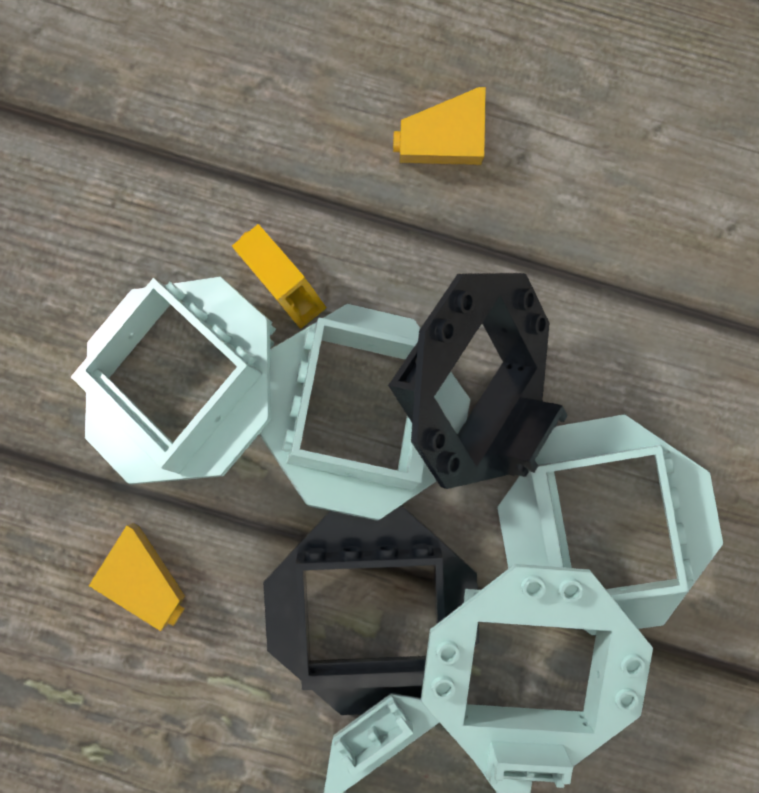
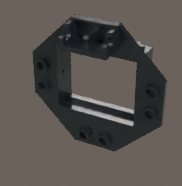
M525 273L457 274L420 328L418 342L388 385L412 422L411 443L441 488L450 489L506 475L526 477L529 471L535 473L538 468V464L535 461L552 430L556 427L558 420L565 422L568 416L563 405L543 401L550 322ZM481 324H483L503 363L459 433L456 434L434 396Z
M403 505L379 521L329 511L263 582L267 651L301 680L302 690L314 691L340 715H362L391 693L421 698L426 656L311 660L306 571L434 565L436 624L464 603L465 589L478 590L477 572ZM479 622L477 626L475 646L479 643Z

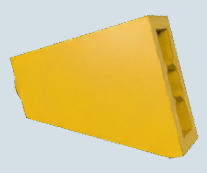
M486 87L475 88L402 119L400 131H394L393 152H400V163L481 165L484 159Z
M259 224L250 231L245 232L232 245L237 254L300 329L327 308L304 275Z
M135 523L126 525L89 586L154 628L162 631L168 624L174 626L185 610L180 605L185 595L140 526Z

